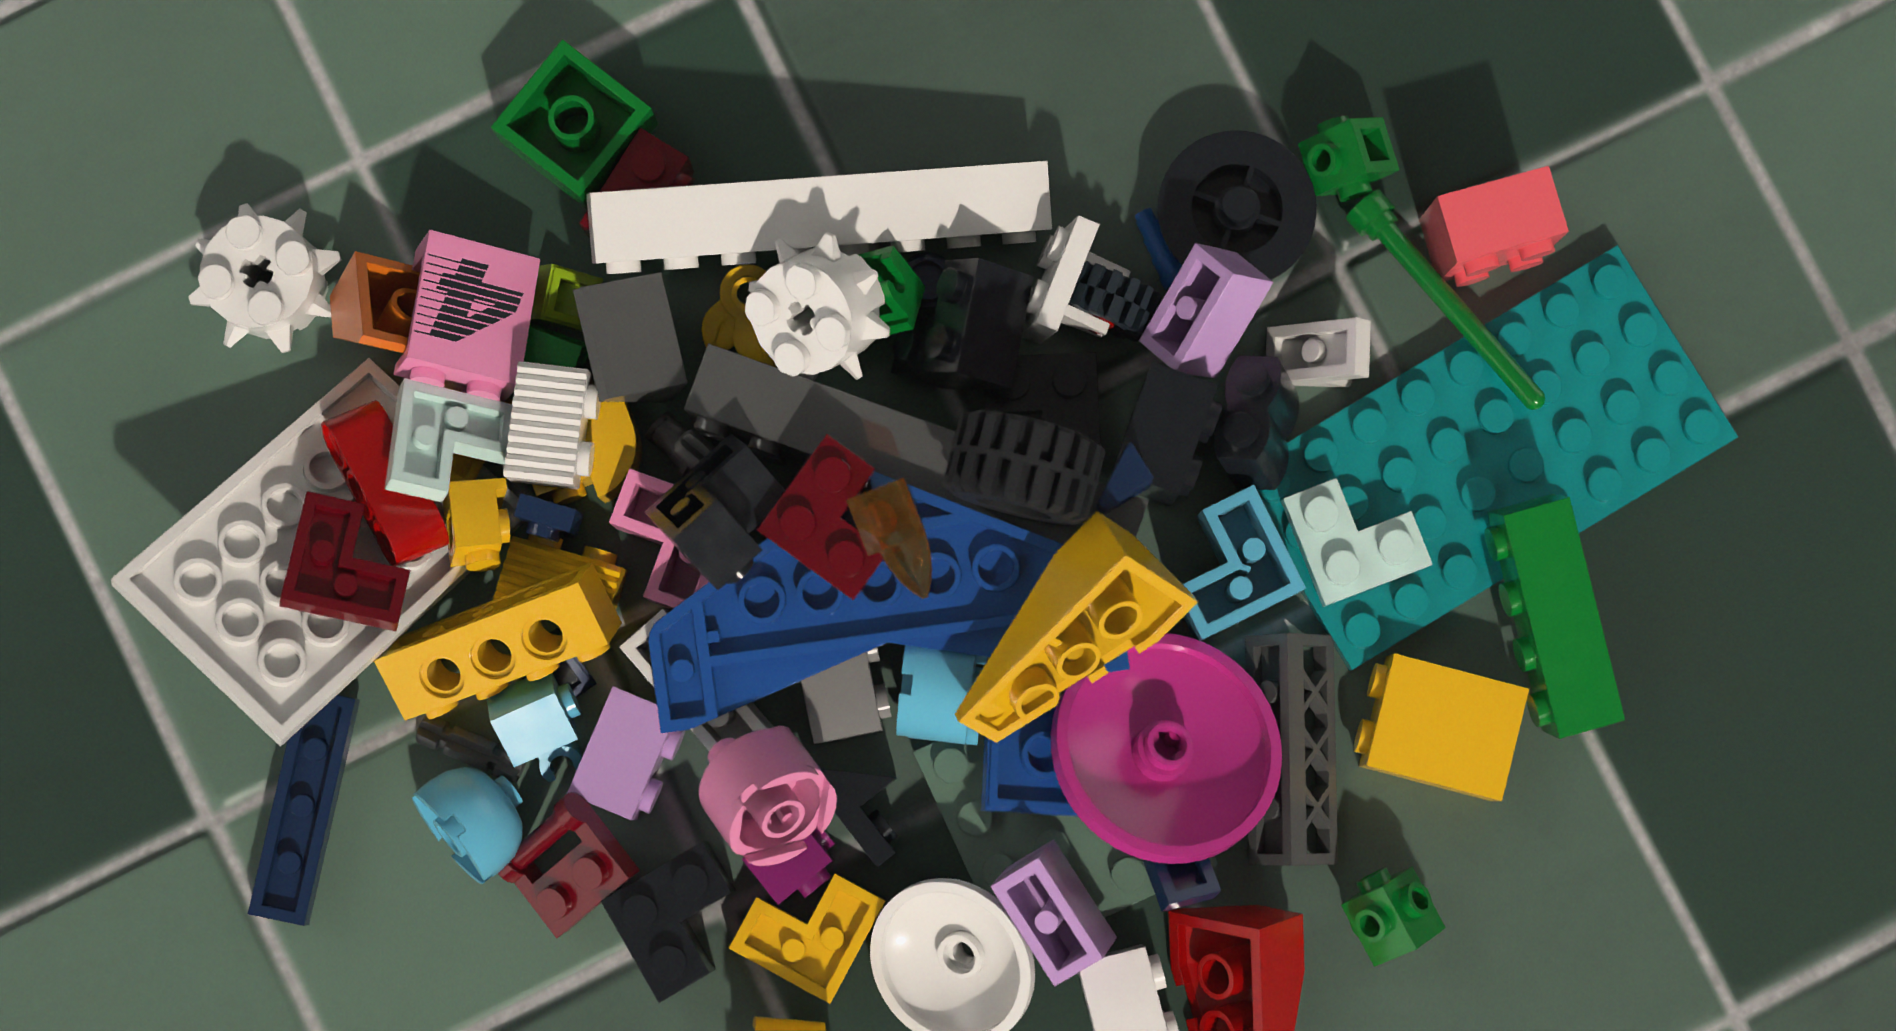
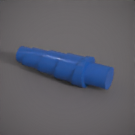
M1147 208L1134 216L1136 219L1135 223L1144 238L1143 242L1160 277L1159 281L1164 291H1168L1182 265L1169 251L1162 237L1158 220L1152 209Z

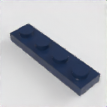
M336 695L287 740L249 905V915L302 926L309 925L360 703L359 699Z

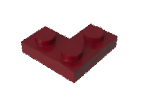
M826 434L757 531L846 596L855 600L889 554L886 549L842 518L876 469Z
M307 491L280 596L279 607L397 631L410 570L353 558L365 504Z

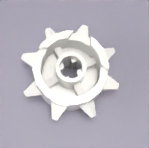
M246 203L239 206L238 217L231 219L211 240L199 239L196 242L195 246L203 254L198 276L200 287L188 296L191 305L209 306L227 320L224 345L231 348L246 334H251L264 339H271L281 353L291 351L294 330L306 328L316 316L331 318L330 304L325 300L328 291V281L325 279V273L341 261L339 251L316 249L303 237L307 212L302 209H298L284 222L264 215L257 216L250 205ZM269 270L273 274L268 284L262 281L256 282L257 277L262 271Z
M828 232L823 235L815 248L800 254L795 252L781 238L776 240L775 246L780 263L771 267L759 280L749 282L748 291L751 294L746 298L745 314L751 321L759 344L775 362L779 371L791 376L800 374L801 377L814 381L820 372L830 370L840 364L856 380L861 378L863 375L857 354L863 352L874 340L887 338L890 334V327L879 315V307L885 304V296L878 280V272L871 269L864 259L857 254L848 256L841 252L836 236Z

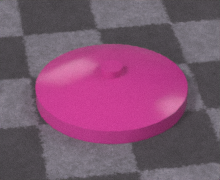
M1166 633L1157 643L1141 653H1138L1135 647L1127 650L1130 670L1108 672L1093 683L1086 676L1062 692L1052 721L1051 753L1056 777L1063 794L1077 816L1091 831L1114 848L1128 855L1157 863L1179 864L1201 861L1229 849L1259 823L1271 805L1278 788L1282 766V745L1278 725L1268 700L1254 679L1237 662L1217 648L1191 637Z

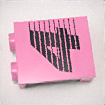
M429 230L415 251L412 270L420 272L407 348L395 364L393 375L505 402L514 392L518 362H524L540 259Z

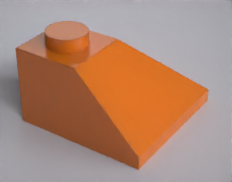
M355 251L330 294L333 338L403 354L407 348L420 272L412 270L413 265Z

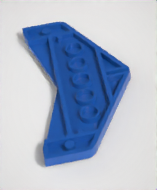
M874 472L870 481L876 525L866 526L862 492L858 494L842 518L886 549L889 554L855 600L846 596L767 538L759 544L762 551L753 558L754 564L743 578L732 584L726 583L719 590L708 582L653 625L649 634V650L660 732L668 733L690 730L885 643L990 657L1052 557L1064 544ZM1124 652L1105 664L1104 666L1107 671L1130 670L1128 652Z

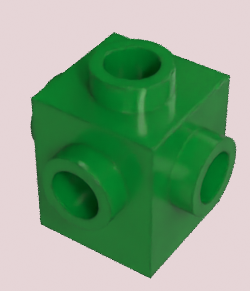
M1348 115L1335 117L1316 126L1318 134L1298 143L1304 161L1303 166L1311 179L1316 196L1338 195L1340 202L1351 201L1371 193L1372 187L1370 183L1400 170L1383 117L1349 118Z
M1413 866L1393 875H1390L1387 867H1384L1363 877L1356 882L1360 892L1341 904L1353 932L1359 938L1374 967L1417 950L1446 928L1432 903L1429 891L1421 883Z

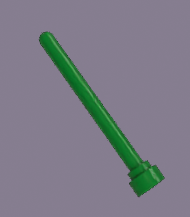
M1377 189L1356 204L1346 216V220L1361 237L1367 235L1372 241L1379 239L1524 406L1530 410L1540 409L1545 403L1544 392L1395 224L1398 218L1393 213L1395 206L1380 189Z

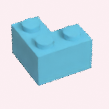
M1254 485L1203 509L1197 515V519L1221 566L1183 584L1198 601L1183 616L1194 639L1199 641L1205 640L1306 589Z

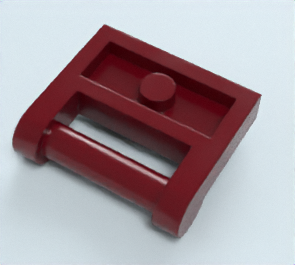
M574 792L567 793L554 805V813L522 840L515 857L498 873L502 879L517 886L556 939L574 927L599 906L602 900L612 895L640 871L590 804L581 795ZM569 830L575 831L582 842L545 874H542L533 861Z

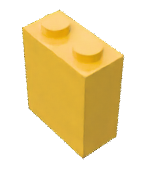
M1395 653L1385 657L1384 665L1378 663L1374 665L1370 676L1367 696L1375 698L1370 720L1361 719L1353 747L1354 752L1361 754L1359 767L1488 801H1502L1529 688Z

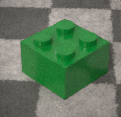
M562 39L493 123L491 128L503 145L588 210L586 194L596 193L601 190L638 130L642 128L651 134L657 127L658 122L651 107Z

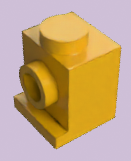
M506 478L452 481L449 483V491L443 500L445 526L449 536L450 567L466 566V569L469 571L483 572L496 569L501 565L500 550L502 544L510 542L508 510L501 509L507 491Z

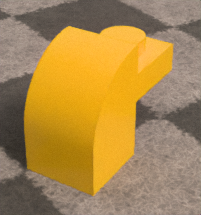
M601 402L598 419H588L586 441L594 442V462L591 476H581L579 489L532 484L535 494L539 499L545 501L553 499V502L559 505L568 504L587 495L585 487L592 484L598 498L604 503L610 502L619 496L629 468L638 471L642 459L641 437L628 402Z

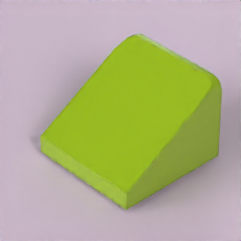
M555 264L540 265L530 321L583 332L573 290L584 286L600 284L603 278Z

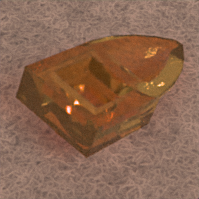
M901 478L846 500L868 556L880 552L888 568L907 589L921 599L928 597L932 578L931 552L926 532L905 479Z

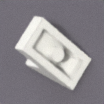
M1354 317L1267 327L1266 356L1279 358L1295 386L1350 387L1352 379L1369 378L1371 321Z

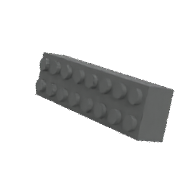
M711 344L707 345L684 410L694 423L693 428L699 430V433L707 440L720 444L728 435L732 434L740 441L748 443V448L752 449V453L760 459L784 466L786 459L790 458L803 463L804 466L823 438L828 434L875 468L877 473L1061 544H1065L1085 524L1059 525L998 512L964 501L954 496L942 485L955 431L804 377L785 374L776 367ZM869 479L861 492L862 495L873 499L871 481ZM1097 484L1089 519L1097 512L1095 507L1106 485ZM1135 496L1104 516L1136 537L1148 500Z

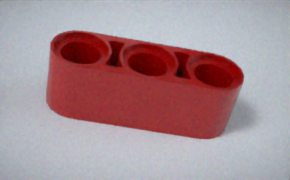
M371 401L321 423L323 437L328 450L354 500L365 504L363 517L391 566L399 567L449 544L445 523L433 500L385 489L393 424L379 401Z

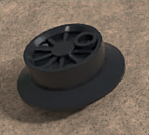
M1232 130L1203 137L1188 146L1177 156L1162 181L1158 196L1157 214L1164 242L1171 254L1181 265L1184 264L1193 246L1197 243L1236 252L1270 280H1273L1292 267L1308 246L1315 227L1317 204L1314 187L1306 169L1289 149L1265 135L1249 131Z

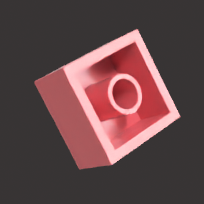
M1549 166L1439 195L1419 219L1432 266L1445 281L1454 279L1456 287L1489 278V271L1508 264L1510 272H1517L1537 266L1544 262L1543 256L1555 252L1554 245L1569 232Z

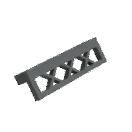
M1277 633L1245 636V671L1254 679L1268 700L1278 725L1282 745V766L1277 791L1265 815L1248 833L1249 865H1338L1334 642L1330 635ZM1303 647H1313L1314 672L1310 677L1304 671ZM1308 707L1315 714V729L1311 735L1305 729L1304 713ZM1310 764L1316 771V786L1312 792L1306 786L1305 771ZM1311 821L1317 828V853H1307L1306 829Z

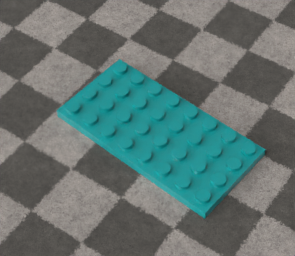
M1618 245L1485 324L1488 330L1544 392L1545 403L1540 409L1530 410L1526 408L1466 338L1463 337L1287 442L1289 461L1283 480L1275 490L1256 489L1306 589L1301 591L1303 597L1326 634L1331 636L1335 649L1349 671L1504 579L1500 562L1492 559L1486 545L1485 529L1491 527L1487 512L1549 494L1570 497L1578 532L1580 533L1738 438L1735 430ZM1337 478L1358 531L1412 511L1433 565L1322 607L1281 500Z

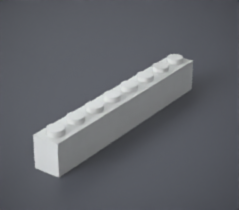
M1048 161L586 194L592 263H606L607 274L641 272L640 260L662 258L664 259V270L699 267L698 256L721 254L722 266L756 263L755 252L776 250L775 241L780 238L795 252L800 254L812 249V247H816L827 232L836 236L839 250L851 256L853 254L869 252V243L890 241L891 246L894 245L898 252L925 250V239L946 237L947 249L981 246L980 235L1002 233V244L1036 242L1037 230L1052 229Z

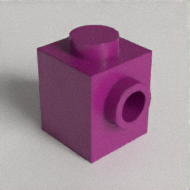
M816 828L803 840L808 848L785 862L769 866H756L748 863L745 857L742 858L743 862L777 905L782 903L796 890H799L803 897L806 898L832 877L825 867L835 860L828 852V849L835 842L826 830L821 834L819 829Z

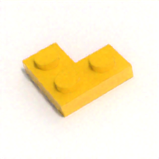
M837 873L831 879L808 923L757 896L729 949L831 1004L886 900Z

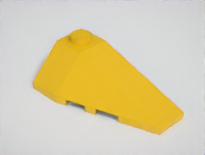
M1097 511L1054 554L958 707L955 716L960 723L997 743L1055 707L1059 701V693L1086 676L1091 683L1095 682L1108 673L1104 666L1105 664L1132 647H1135L1137 652L1141 653L1157 643L1198 601L1133 534Z

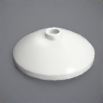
M927 879L910 885L899 892L887 903L876 920L870 943V960L873 976L878 990L890 1010L912 1031H1009L1024 1015L1034 991L1035 965L1033 954L999 899L974 884L958 879ZM962 942L971 948L974 956L968 955L963 950Z

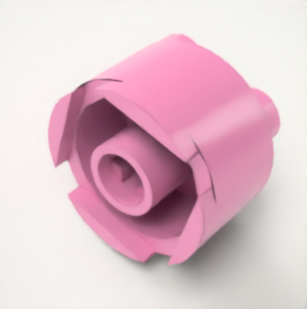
M776 726L770 729L753 731L737 739L725 738L717 742L709 751L708 761L710 764L702 776L699 787L701 805L729 847L736 855L744 856L748 863L756 866H769L792 859L808 848L803 840L816 828L822 834L829 826L837 803L835 789L800 740L788 727Z

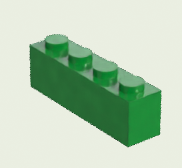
M1549 494L1487 512L1491 527L1485 529L1486 545L1492 559L1500 562L1504 583L1499 584V596L1505 613L1509 617L1513 616L1519 638L1513 639V651L1521 671L1528 673L1532 693L1527 696V707L1534 725L1541 727L1543 732L1562 739L1625 721L1570 497Z

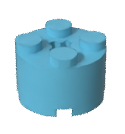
M905 645L896 735L913 739L978 746L979 733L960 723L955 716V712L983 669L982 667H976V664L985 665L988 657Z

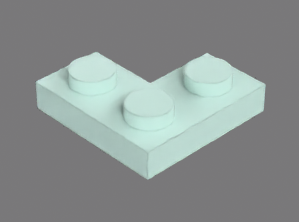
M404 378L398 389L385 489L443 502L449 491L453 453L505 465L513 404Z
M1337 478L1281 500L1322 607L1433 565L1412 511L1358 531Z

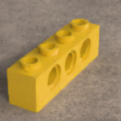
M591 562L400 636L375 659L374 663L404 721L424 713L428 719H433L453 710L459 704L458 701L476 695L478 700H484L502 692L508 687V682L526 676L528 681H535L554 672L559 667V663L577 657L579 662H585L602 655L610 648L609 643L622 622ZM541 620L554 622L561 629L562 635L549 633L542 626ZM490 639L500 640L505 643L510 649L511 654H503L497 651ZM440 658L448 659L455 663L460 673H454L446 669Z

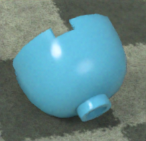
M463 767L441 773L413 793V803L438 841L441 838L444 839L448 846L456 853L451 855V857L479 884H483L489 878L494 877L515 857L522 842L523 832L522 820L516 807L523 801L515 787L503 775L493 780L479 769Z

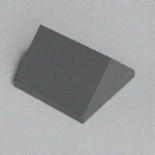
M661 272L584 286L573 290L596 390L598 391L599 402L665 403L673 400L688 382Z

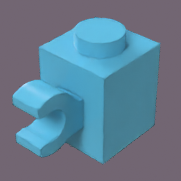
M553 673L535 681H528L527 678L509 685L502 692L487 698L490 722L513 767L538 757L541 775L548 782L556 780L551 763L552 760L558 756H566L572 760L573 766L577 770L582 754L576 742L578 736L574 717L582 713L575 694L568 683L559 686Z

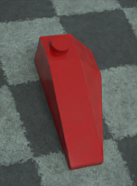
M1261 905L1178 908L1168 911L1170 966L1175 985H1184L1193 1016V1018L1186 1020L1189 1031H1295L1305 972L1302 913Z

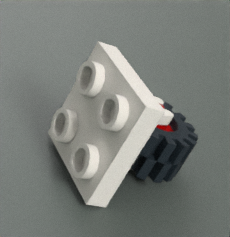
M1078 215L1067 227L1058 226L1054 236L1050 234L1044 244L1037 266L1044 268L1045 271L1042 279H1037L1031 288L1022 337L1040 344L1056 333L1062 323L1100 338L1111 333L1117 338H1127L1130 341L1137 342L1159 307L1162 297L1151 286L1140 284V280L1129 277L1131 271L1089 252L1100 224Z

